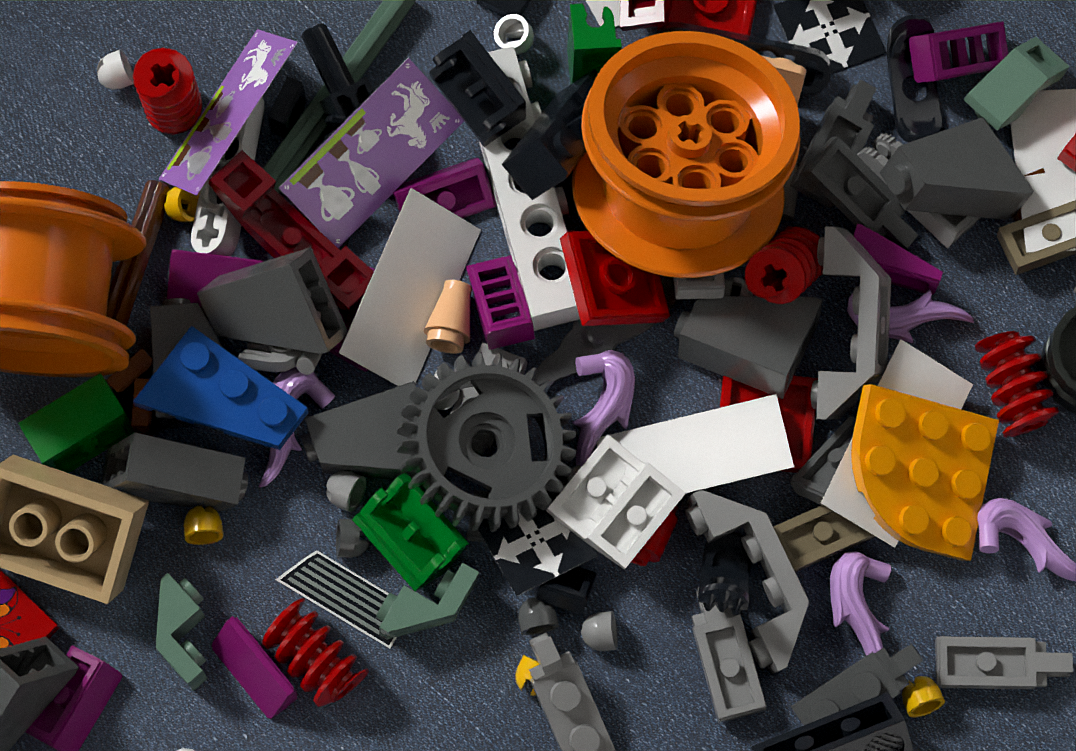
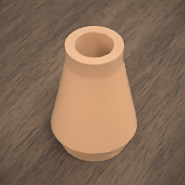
M446 280L444 282L443 291L424 328V333L427 335L426 344L430 348L444 353L457 354L463 351L464 344L470 342V296L472 287L468 283L459 280Z

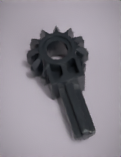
M321 23L305 30L301 38L330 94L319 102L326 115L325 123L337 130L374 91L367 77L356 83L354 82L327 26ZM334 132L325 135L324 141H326Z

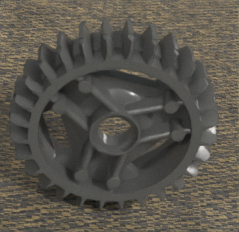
M479 352L472 361V367H469L464 356L461 355L454 362V371L444 362L437 369L438 378L431 373L425 375L422 380L424 389L416 387L410 394L409 399L414 404L407 403L402 409L401 416L409 421H402L399 424L397 434L409 439L399 442L396 452L410 454L411 457L403 461L400 471H416L417 474L408 484L409 489H414L421 485L425 487L426 491L420 503L424 505L433 498L437 500L439 504L435 512L436 517H440L447 509L454 511L453 526H457L464 516L471 517V530L476 531L484 518L488 520L490 531L494 532L500 527L501 518L503 517L508 527L512 529L520 521L519 513L529 522L537 515L535 506L542 511L550 506L552 499L548 494L556 497L561 493L564 485L558 479L565 480L572 472V468L563 462L571 461L575 457L576 450L564 445L572 442L576 437V431L562 429V426L566 425L572 418V413H557L556 408L564 400V396L559 395L551 399L547 396L546 393L552 385V380H547L538 386L534 382L537 368H532L526 375L519 373V358L515 359L509 368L502 367L501 353L496 354L490 365H485L483 354ZM469 387L476 389L479 393L477 397L445 418L435 408V405L452 392ZM527 417H534L541 429L545 449L544 461H532ZM478 433H486L492 436L497 444L496 454L491 457L477 455L471 446L472 437ZM446 470L490 490L488 498L473 496L458 489L444 477Z

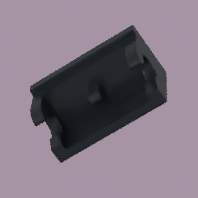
M471 30L463 34V37L439 52L432 59L436 66L429 71L431 79L484 147L526 119L525 99Z

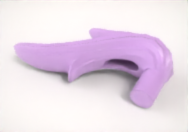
M929 289L923 296L909 304L890 307L889 338L913 343V338L909 331L922 323L941 319L974 323V320L970 314L957 306L933 301L931 299L932 293ZM852 293L848 300L847 312L858 326V315L854 314L852 307Z
M614 350L577 357L575 361L579 376L601 373L603 377V390L594 408L585 416L572 422L581 428L576 449L577 466H583L591 456L599 438L611 424L618 420L623 428L627 429L635 383L634 370L629 359L623 353Z
M297 367L281 372L273 381L276 386L296 400L306 392L322 409L335 397L319 380L315 372L306 375L301 373ZM294 432L281 450L270 447L269 461L259 487L267 486L277 477L285 465L291 450H302L295 438Z
M997 498L982 504L977 516L979 549L981 552L995 553L999 551V532L1005 533L1018 540L1029 551L1039 573L1046 567L1057 576L1076 582V563L1054 543L1045 531L1046 528L1052 526L1050 520L1013 500Z
M857 551L846 552L834 563L830 575V595L834 626L838 627L845 620L857 635L865 654L868 655L872 651L876 653L883 648L881 633L887 632L889 628L879 622L870 611L863 594V579L865 576L885 583L890 576L891 565L869 558Z

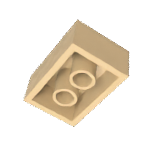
M12 455L0 463V568L108 604L124 590L149 500Z

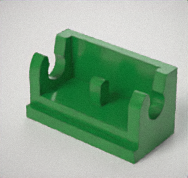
M583 3L570 4L567 46L570 85L593 69L599 73L606 62L622 49L621 39H616L614 15L606 6L602 12L603 25L591 27L586 22L587 13Z
M101 373L18 423L42 464L70 473L107 450V448L135 433L129 417Z
M405 472L399 475L386 491L381 487L369 499L362 510L355 515L352 521L416 592L443 575L469 543L443 514L440 517L435 516L437 507L432 501L424 505L420 503L424 492L419 487L409 489L408 484L412 479Z

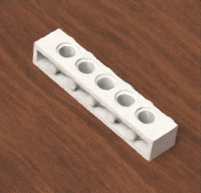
M514 46L488 53L525 99L526 119L484 147L480 141L479 144L509 251L525 295L534 331L579 320L580 317L560 242V237L567 232L562 215L569 214L563 187H553L536 199L531 200L526 193H522L515 188L517 182L501 165L512 152V150L504 146V143L512 138L522 139L542 114L539 103H530L526 91L527 88L532 87V79L527 61L518 62ZM534 223H545L552 230L547 235L538 237L530 234L527 229ZM554 265L561 268L564 274L556 280H548L543 278L539 272L546 266Z

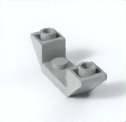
M825 226V237L819 239L817 248L818 263L820 266H823V275L860 277V286L854 288L852 298L853 312L855 315H858V334L852 336L850 344L851 361L856 363V372L818 371V380L813 382L811 388V405L813 409H817L816 419L828 420L841 418L860 400L863 385H876L887 368L891 277L847 229Z
M704 490L693 493L688 499L690 508L686 509L685 512L697 536L704 534L707 542L710 543L743 527L746 533L745 536L741 537L743 547L753 564L758 561L760 562L767 576V579L762 581L766 595L775 608L780 605L784 614L751 630L754 640L749 642L751 652L759 667L764 668L767 666L771 675L788 666L809 600L767 513Z

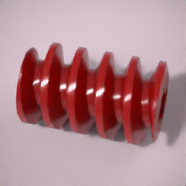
M169 48L152 49L143 54L135 64L133 80L147 120L154 129L164 134L175 135L186 132L194 126L201 115L203 107L201 94L191 64L184 55Z
M787 227L750 258L745 269V281L748 290L757 297L764 298L771 303L785 304L795 300L823 274V266L819 265L817 258L820 237L806 228Z
M1016 331L998 333L986 337L975 344V350L985 354L980 360L981 369L992 371L985 378L987 387L998 389L991 396L992 404L1004 407L997 413V419L1001 424L1010 425L1002 432L1003 437L1006 438L1037 430L1046 425L1049 419L1059 413L1058 407H1043L1042 402L1053 395L1052 389H1037L1036 384L1047 378V372L1031 371V366L1042 359L1041 354L1025 352V348L1036 342L1035 336H1020V333Z
M300 598L290 604L274 619L263 637L262 644L266 649H273L279 646L275 654L276 660L279 663H286L292 660L287 672L292 678L305 675L300 685L304 692L318 689L313 701L318 707H322L346 696L367 676L369 670L366 668L354 674L350 671L357 659L356 655L352 654L342 659L337 656L344 642L340 639L327 645L324 641L331 631V627L326 625L314 630L312 625L318 617V613L312 611L301 616L299 611L306 599Z

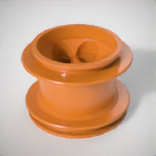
M673 31L651 35L627 45L612 56L601 68L585 100L581 128L586 153L575 166L572 174L573 198L585 227L594 239L612 255L633 267L657 275L675 278L707 277L727 272L748 262L753 255L769 243L780 224L784 209V184L791 176L799 155L800 118L797 103L789 85L778 70L754 50L734 40L705 32Z
M0 181V372L31 376L75 378L94 377L99 373L102 376L110 375L116 371L121 372L128 367L129 354L126 350L135 344L136 336L126 325L106 317L112 262L129 259L140 254L146 247V238L137 228L127 223V214L120 206L102 197L75 189L31 182Z

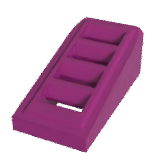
M1004 21L913 36L909 39L914 79L917 83L991 71L1008 55ZM982 34L986 35L989 61L986 62L984 60ZM966 37L968 38L971 64H969L965 41ZM947 41H950L953 67L950 65Z
M857 223L853 236L891 277V284L921 293H926L930 289L931 293L935 294L943 274L941 270L873 230Z
M509 255L466 266L488 350L535 339L532 318L512 256ZM498 272H506V276L482 282L479 278ZM505 285L510 286L508 290L484 294V290ZM512 298L514 300L513 303L493 308L488 307V304ZM514 312L518 314L516 317L495 322L492 320L494 317Z

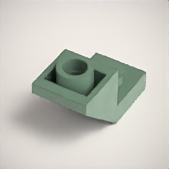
M1034 37L1015 47L967 94L964 101L975 110L978 118L983 117L988 125H992L998 131L1017 120L1038 92L1059 81L1070 66L1038 37Z
M464 563L461 564L456 574L448 570L434 593V596L441 599L438 604L405 585L398 596L389 593L376 615V618L382 621L379 627V635L386 639H391L454 622L477 583L479 572Z
M167 573L160 581L156 649L194 691L208 679L200 668L206 662V659L188 639L181 645H179L178 641L205 618L204 613L198 606L204 598L185 577L177 583Z

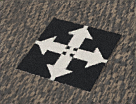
M786 0L773 5L788 42L823 51L830 60L831 73L886 53L864 0ZM808 61L806 67H804L807 71L806 81L812 80L815 75H823L824 72L817 70V62Z
M548 494L552 499L551 502H553L556 499V497ZM535 506L537 515L529 522L519 513L520 521L515 528L510 529L503 517L497 531L491 532L488 520L484 518L478 528L479 533L516 596L598 556L592 546L561 524L546 510L542 511L537 506Z

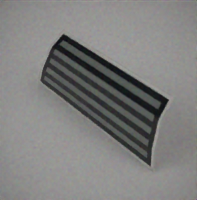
M317 550L275 579L389 649L397 638L386 639L379 635V627L382 621L378 620L376 615L389 593Z

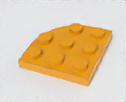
M863 385L852 438L851 460L858 492H863L870 508L876 515L874 520L888 534L908 546L961 561H971L978 528L977 516L983 503L999 420L877 385Z

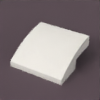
M607 435L548 507L546 512L598 552L625 569L686 493L649 462L645 465L610 435Z

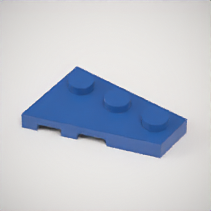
M193 326L188 329L133 400L135 407L175 416L176 419L191 424L195 422L224 431V434L277 450H281L309 413L308 407Z

